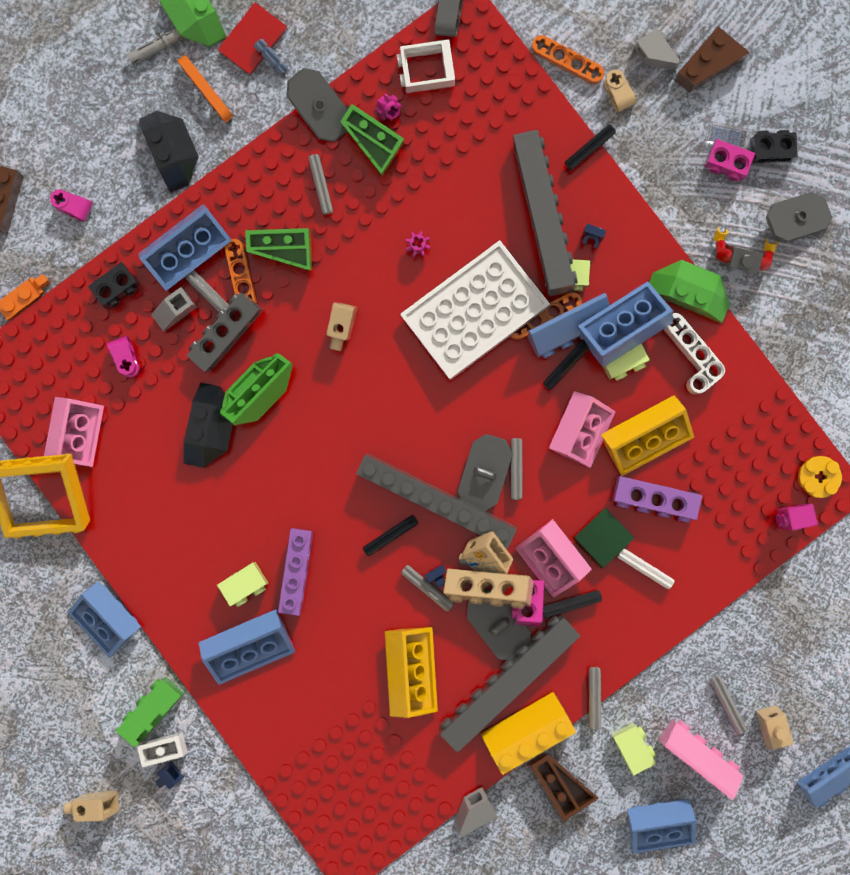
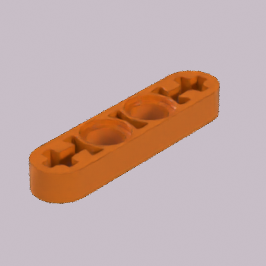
M538 35L533 39L531 48L536 56L589 84L597 85L602 81L604 69L601 65L546 36ZM544 42L545 48L537 49V44ZM550 46H552L553 48L550 51V55H547ZM560 50L564 53L565 57L562 60H556L553 57V53ZM574 60L581 61L582 68L579 70L573 69L571 62ZM586 65H588V71H586V73L583 74ZM595 70H597V71H598V76H596L595 78H592V77H591V76H592V73H591V72H594Z
M184 55L178 59V64L225 123L233 118L232 113L189 58Z
M231 239L232 241L225 245V252L234 293L240 294L238 291L239 285L247 283L249 291L246 294L249 297L252 296V300L257 303L245 247L240 240ZM232 244L240 247V249H237V254L239 258L243 256V259L235 258L234 252L230 251L233 248ZM238 263H242L245 266L242 274L234 272V266Z
M574 292L568 293L550 302V307H558L560 311L558 316L564 314V310L559 302L562 301V304L565 305L571 297L573 300L577 299L575 306L578 307L582 305L580 295ZM569 305L565 310L568 312L576 307ZM550 307L537 315L541 318L540 325L556 318L548 314ZM530 321L526 324L530 330L536 328L530 324ZM524 328L520 331L521 335L514 333L510 338L520 340L526 337L529 331H527V328Z

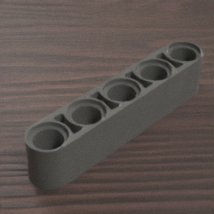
M439 0L435 22L436 35L457 37L464 0Z

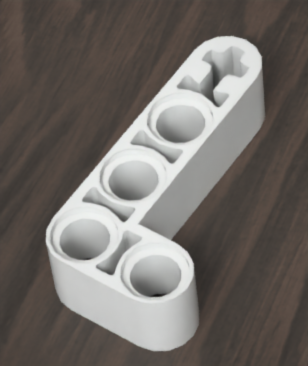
M673 313V321L675 320L677 323L673 327L669 325L664 328V331L698 370L697 373L689 378L686 384L687 390L691 394L698 395L705 392L723 377L725 367L683 316ZM683 328L684 330L677 335L676 332ZM684 334L690 336L691 344L687 345L682 341ZM697 350L704 353L703 361L696 358ZM711 366L716 367L718 370L716 377L709 373ZM695 379L700 380L702 383L700 390L695 389L693 386Z

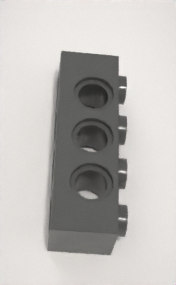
M246 293L235 294L230 299L228 308L221 310L217 314L216 322L204 329L202 332L204 336L199 341L196 340L189 347L190 352L186 356L204 372H211L263 312V309ZM236 310L241 312V319L239 321H235L233 318ZM222 326H226L228 329L225 337H222L220 334ZM210 341L214 344V350L211 353L207 350V343Z

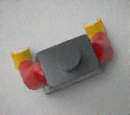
M719 228L716 229L713 240L716 242V257L720 261V265L758 274L759 270L767 271L770 269L778 244L777 240L772 244L768 242L767 238L763 253L727 245L725 239L728 235V230L725 229L724 233L719 231Z

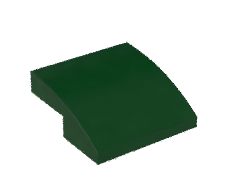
M605 507L573 539L601 568H604L634 537Z

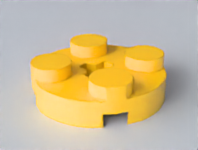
M825 456L812 457L800 467L798 482L809 496L815 498L828 497L835 494L841 485L842 473L840 466L837 462ZM819 471L825 475L822 483L815 479V475L819 474Z

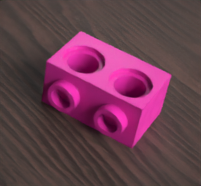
M716 139L711 146L704 167L709 168L708 170L714 174H725L730 180L743 181L749 172L755 153ZM715 155H721L724 161L718 162L715 159ZM734 162H740L743 169H737L734 166Z
M799 504L777 509L776 521L782 530H797L818 525L813 504Z
M533 580L531 606H524L523 608L531 610V617H524L521 613L523 609L512 607V618L515 619V625L541 626L544 581Z

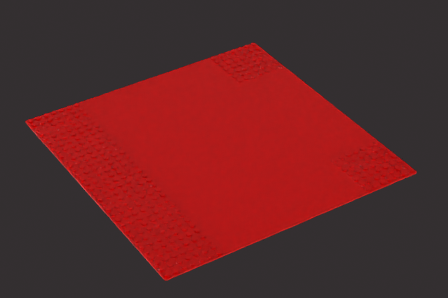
M491 0L463 1L457 37L438 36L435 34V22L439 5L437 3L329 83L347 109L353 104L404 138V144L383 176L348 132L344 133L334 142L318 139L298 111L294 109L0 327L1 438L17 459L42 457L45 452L55 397L104 406L93 467L74 464L90 522L84 531L71 533L133 617L136 618L144 632L324 875H376L455 815L465 796L481 787L486 791L512 771L510 770L502 775L481 736L483 731L551 692H554L569 720L574 724L589 712L590 667H599L601 669L602 702L850 513V465L729 308L723 322L720 323L664 300L673 310V313L683 316L725 367L723 377L705 392L698 395L691 394L686 386L689 378L697 373L698 370L667 335L664 329L641 343L649 358V361L645 363L646 367L634 372V369L626 372V377L618 381L615 378L609 380L602 365L594 357L590 349H588L554 388L548 390L544 387L543 382L581 342L580 337L573 340V345L566 349L559 347L554 350L555 354L544 359L543 356L537 358L527 336L520 340H514L509 336L452 380H449L400 315L402 312L499 240L549 303L571 293L567 292L549 296L547 286H545L544 273L513 147L514 134L538 130L539 137L543 136L545 149L542 150L544 156L547 155L549 160L548 175L552 174L554 187H552V191L558 197L559 206H556L557 212L561 213L563 217L561 229L562 232L567 234V252H571L572 260L590 261L589 286L587 289H583L582 292L572 291L580 295L582 304L606 293L611 305L647 281L649 282L652 273L680 260L695 265L603 145L572 171L565 166V161L595 135ZM449 40L455 86L406 93V88L401 87L400 81L403 67H398L397 61L400 47ZM442 53L407 58L410 83L445 78ZM384 94H387L389 97L392 95L396 96L398 102L402 105L400 115L392 121L388 118L382 120L378 116L379 113L375 110L377 100L383 97ZM318 154L320 157L333 208V213L328 215L322 214L308 159L309 156ZM202 204L206 206L230 239H238L243 243L245 251V230L309 228L311 230L312 271L246 252L257 304L263 309V312L211 372H204L186 355L190 352L189 347L196 340L199 341L204 336L202 334L204 329L216 322V316L219 312L185 277L166 291L140 260L138 253ZM587 223L607 230L602 242L599 241L596 249H593L594 241L592 239H588L586 245L582 243L585 237L582 234ZM423 231V237L430 238L426 242L430 246V250H424V257L421 253L413 257L412 250L406 251L410 244L406 243L405 240L412 238L411 232L417 235ZM417 240L414 241V246L421 248V243ZM232 244L233 248L230 251L234 252L235 258L243 259V256L239 258L237 254V249H240V247ZM224 246L194 270L230 305L229 301L235 293ZM123 262L137 279L140 286L137 287L138 290L131 296L126 295L123 297L119 305L112 309H106L100 304L88 286L117 264ZM242 263L234 266L236 274H242L245 270V266ZM127 276L120 279V286L128 283ZM247 283L240 284L238 287L239 293H247L249 285ZM181 287L186 291L197 308L163 332L151 314L166 297ZM106 289L103 292L104 298H108L111 295V289ZM570 297L569 302L565 305L562 304V301L559 302L563 306L564 313L567 312L565 310L567 306L572 305L576 307L577 299L573 300ZM335 302L358 307L350 339L343 341L341 351L329 348L332 337L327 336L332 307ZM551 306L548 309V314L551 317H557L560 311L558 307ZM236 310L233 314L235 321L241 319L239 310ZM536 316L530 321V324L535 327L539 326L541 318ZM674 320L670 326H675L677 322ZM338 324L337 326L338 332H343V326L341 324ZM525 324L523 327H521V328H520L519 330H517L515 333H517L518 335H521V334H520V331H521L522 329L527 328V331H530V329H529V328L527 327V325ZM222 326L220 334L222 337H225L228 329L226 326ZM681 328L678 332H676V334L678 335L684 329ZM684 334L682 341L687 345L691 344L690 336ZM124 336L129 337L140 368L139 373L135 377H126L117 370L107 343ZM211 341L207 343V350L210 353L214 350V344ZM697 350L696 358L703 361L704 353ZM276 353H279L293 364L286 392L258 421L233 425L229 448L226 453L205 468L184 464V440L192 401L200 383L221 386L224 392H226L254 362L272 357ZM127 363L125 370L129 371L131 364ZM711 366L709 373L716 377L718 370L716 367ZM695 379L693 386L695 389L700 390L702 383L700 380ZM574 391L591 396L616 411L608 430L675 395L687 411L695 437L622 477L702 495L697 520H690V523L678 521V516L670 515V518L657 516L658 512L650 510L649 513L637 511L635 506L629 505V509L616 506L617 502L612 501L616 479L621 475L603 441L591 468L549 449ZM485 434L505 439L511 449V439L520 438L522 439V499H511L510 462L498 504L486 510L517 526V531L508 549L506 548L513 558L507 574L530 576L532 580H539L515 548L553 519L592 570L578 583L554 598L544 586L543 606L595 590L600 591L602 601L559 614L581 636L457 753L440 735L439 725L447 717L451 718L456 713L455 710L460 704H466L476 689H482L487 684L486 680L492 674L496 675L502 670L501 666L507 660H501L496 657L467 619V607L470 600H462L461 603L453 602V607L447 612L405 578L401 571L405 566L409 565L425 579L424 575L442 564L446 571L447 569L473 571L470 565H461L459 556L464 552L470 539L481 535L357 475L356 472L364 456L369 453L460 498L458 489L473 441ZM825 456L839 464L842 482L835 494L825 498H815L809 496L798 482L799 469L812 457ZM61 471L29 474L61 519L74 518ZM819 471V474L815 475V479L822 483L825 475ZM635 489L631 492V498L633 501H638L641 494ZM657 494L651 498L654 506H658L661 503V498ZM675 499L672 502V508L678 511L681 508V502ZM799 504H813L818 525L797 530H782L778 526L776 521L777 509ZM606 507L634 537L624 549L674 579V584L670 589H666L620 560L617 556L604 568H601L573 538ZM409 516H415L418 521L416 526L371 556H366L362 549L365 545ZM291 528L314 531L302 613L299 616L279 613L296 652L218 685L202 661L198 642L275 609L278 612ZM256 562L268 581V584L264 586L266 590L256 596L254 593L246 597L248 601L239 607L236 604L230 606L217 585L251 563ZM447 572L442 575L445 581ZM435 580L429 582L444 594L445 586L439 588ZM471 583L465 586L464 592L471 590ZM487 586L485 589L492 591L493 586ZM513 587L506 589L505 596L513 593ZM529 609L521 611L522 615L526 618L532 616V612ZM542 617L540 627L526 626L531 632V641L536 632L539 630L543 631L548 626L547 623L552 617ZM432 627L438 712L409 718L390 716L385 631Z

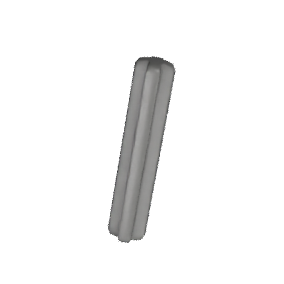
M318 154L309 156L308 159L322 214L328 215L333 213V208L320 157Z
M195 270L185 276L218 312L228 308L229 304Z
M513 438L511 439V451L513 454L511 458V499L521 500L522 439Z
M409 565L405 566L401 571L405 578L445 611L448 612L453 607L454 603Z
M599 667L589 668V728L591 730L601 729V669Z
M719 675L712 677L710 683L736 734L745 733L747 728L722 678Z

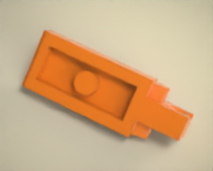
M43 274L36 279L33 277L29 280L27 279L0 300V312L6 320L10 321L41 298V295L44 293L42 289L51 282Z

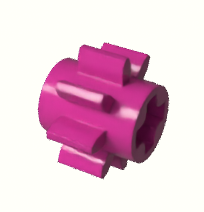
M384 94L383 97L377 100L375 110L379 113L378 116L382 120L388 118L392 121L400 115L402 105L398 102L396 96L392 95L389 97L387 94Z
M423 231L417 235L411 232L412 238L405 240L406 243L410 244L406 251L412 250L413 257L420 253L424 257V250H430V246L426 244L430 238H424ZM417 240L421 243V248L414 246V241Z

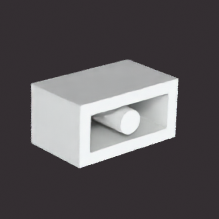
M183 732L142 742L137 746L142 767L180 758L188 752Z

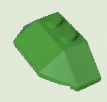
M159 0L181 37L203 44L206 47H211L227 38L218 15L209 0Z
M680 260L653 272L649 281L663 300L717 322H723L730 302L720 275Z
M279 353L254 362L225 392L220 414L233 425L258 421L286 392L293 364Z

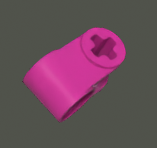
M60 189L52 192L50 196V202L58 211L79 221L86 222L93 202ZM65 199V202L58 203V200Z
M124 336L107 343L117 370L126 377H135L139 373L140 368L129 337ZM127 363L131 364L129 371L125 370Z

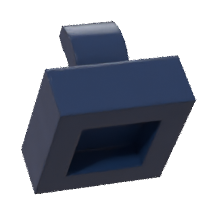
M587 223L582 234L585 236L582 242L583 245H586L588 239H592L594 241L593 249H596L599 241L602 242L607 230Z
M442 564L424 576L428 582L435 580L438 587L441 588L445 586V580L442 575L447 571Z
M170 761L157 772L160 778L155 783L159 788L166 785L170 790L184 776L175 764Z

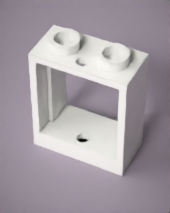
M449 40L400 47L397 61L398 67H403L400 81L401 87L406 88V93L455 86ZM442 53L445 78L410 83L407 64L408 57Z

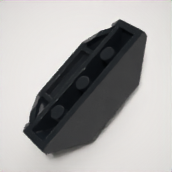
M160 111L139 118L143 135L169 192L173 193L189 186L199 156L183 119Z
M205 383L199 384L192 401L184 440V464L205 468L228 451L233 424L220 414L225 396L221 386Z

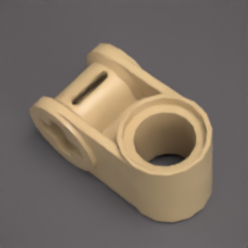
M620 70L610 71L604 80V88L610 97L613 108L618 113L636 104L637 99L624 74ZM611 79H613L614 81L617 80V81H618L617 85H616L615 82L611 83V82H610Z

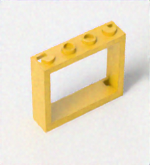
M72 454L0 461V477L61 471L74 516L71 519L15 524L0 478V525L4 538L13 537L17 539L31 535L38 537L43 534L59 535L63 532L79 533L85 530L90 522V517Z

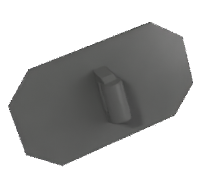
M303 68L287 81L288 100L318 139L334 142L347 132L340 121L348 109L319 71Z
M810 192L772 204L765 218L772 236L784 243H789L827 230L832 220V214L826 199L814 192Z
M485 434L473 441L459 485L458 494L460 498L484 511L498 504L513 454L505 439Z
M484 590V594L491 592V590ZM468 602L467 619L498 659L512 660L517 656L516 652L520 647L531 643V632L524 625H515V619L512 618V607L509 604H503L502 607L490 605V602H483L481 605Z

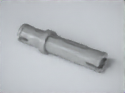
M174 28L166 33H160L159 37L127 53V56L134 66L165 48H171L172 44L184 38Z

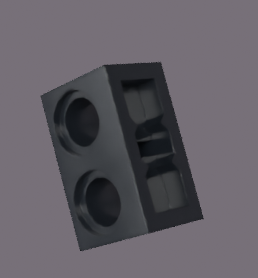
M763 130L758 131L750 139L751 152L755 153L752 163L793 162L798 157L797 132L790 133L789 130H780L777 133H769V131ZM780 142H785L788 149H783L780 146ZM759 143H765L768 150L761 149Z
M120 262L88 287L104 308L112 309L120 304V300L123 297L134 294L140 284L123 262ZM127 276L128 283L120 286V279ZM106 289H111V295L108 298H104L103 292Z

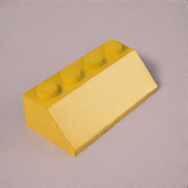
M675 395L601 434L605 447L621 476L695 437L687 411Z
M432 627L385 631L390 716L409 718L438 712Z
M551 692L483 731L481 736L503 775L575 734L576 730L554 692Z

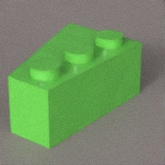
M351 104L340 122L383 176L405 140Z
M309 228L245 230L246 252L312 271L311 230Z
M167 677L162 680L157 679L151 685L150 689L152 691L147 696L144 694L138 700L136 709L133 712L130 710L122 719L124 722L116 729V732L134 748L145 740L185 694Z

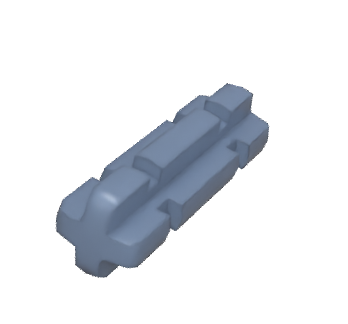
M259 39L254 44V48L262 53L263 58L272 67L276 68L275 71L279 75H283L288 70V66L280 61L279 56L270 47L266 46L267 43L263 39Z

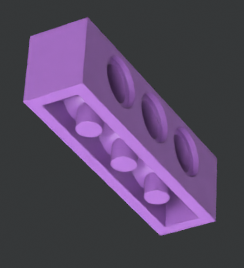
M618 476L616 479L612 501L617 502L616 506L629 509V505L637 507V511L649 513L650 510L658 512L657 516L670 518V515L678 516V521L690 523V520H697L702 495L622 476ZM635 489L641 494L638 501H633L631 498V492ZM655 494L661 498V503L658 506H654L651 502V498ZM675 499L681 502V508L678 511L672 508V502Z
M291 528L278 613L298 616L302 613L314 531Z

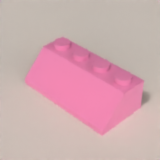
M672 719L658 737V740L733 800L743 778V775L738 772L740 767L731 760L728 763L721 757L724 754L714 746L712 749L708 748L705 745L707 741L699 734L693 736L688 732L690 727L680 720L677 723Z

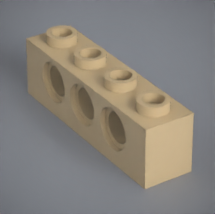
M447 569L444 594L452 602L461 603L462 600H470V603L481 605L483 602H490V605L502 607L503 604H511L513 608L523 609L524 606H531L534 581L530 576ZM471 583V590L464 592L465 586ZM492 585V591L484 594L485 588ZM513 587V593L505 596L506 589Z

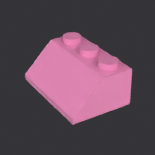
M574 391L549 449L591 468L603 441L601 434L608 430L616 411L591 396Z
M55 397L44 456L72 454L74 464L93 467L104 406Z
M553 519L515 548L538 579L544 581L545 588L553 598L578 583L592 570Z

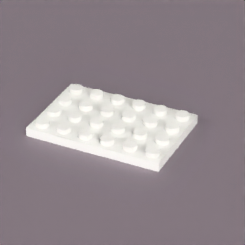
M499 240L400 315L449 380H452L550 307V303Z

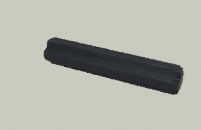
M611 124L607 125L569 157L564 163L570 171L576 168L615 135V128Z
M581 340L543 382L546 389L552 390L587 352L589 347L585 340Z
M411 515L365 545L362 549L366 556H371L418 524L417 519L414 515Z
M595 590L543 606V617L549 618L602 601L601 593L599 590Z

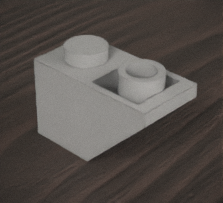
M658 28L639 39L635 44L634 49L645 65L675 70L680 63L678 52L670 47L668 38Z
M180 287L166 297L151 315L163 332H165L195 310L197 306L186 291Z
M482 787L465 796L454 820L460 837L473 832L498 817Z

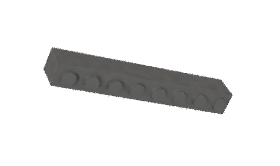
M538 130L514 134L513 147L548 295L553 296L574 291L575 284L578 283L575 271L571 270L570 264H573L572 255L566 249L568 244L567 234L562 232L561 229L563 217L561 213L557 212L556 206H559L557 194H553L552 187H554L552 174L548 175L547 171L549 160L548 156L543 154L542 149H545L543 136L539 137Z
M369 453L364 456L356 472L357 475L479 535L494 532L507 549L517 531V526Z
M562 615L552 617L547 623L548 626L543 631L539 630L532 637V641L527 646L523 645L518 649L515 658L512 660L508 659L501 666L502 670L496 675L492 674L486 680L487 684L482 689H476L466 704H460L455 710L456 713L451 718L447 717L441 722L438 729L440 735L457 753L581 636Z

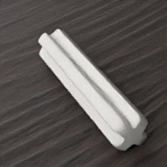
M623 549L617 557L666 589H670L674 584V579L626 549Z

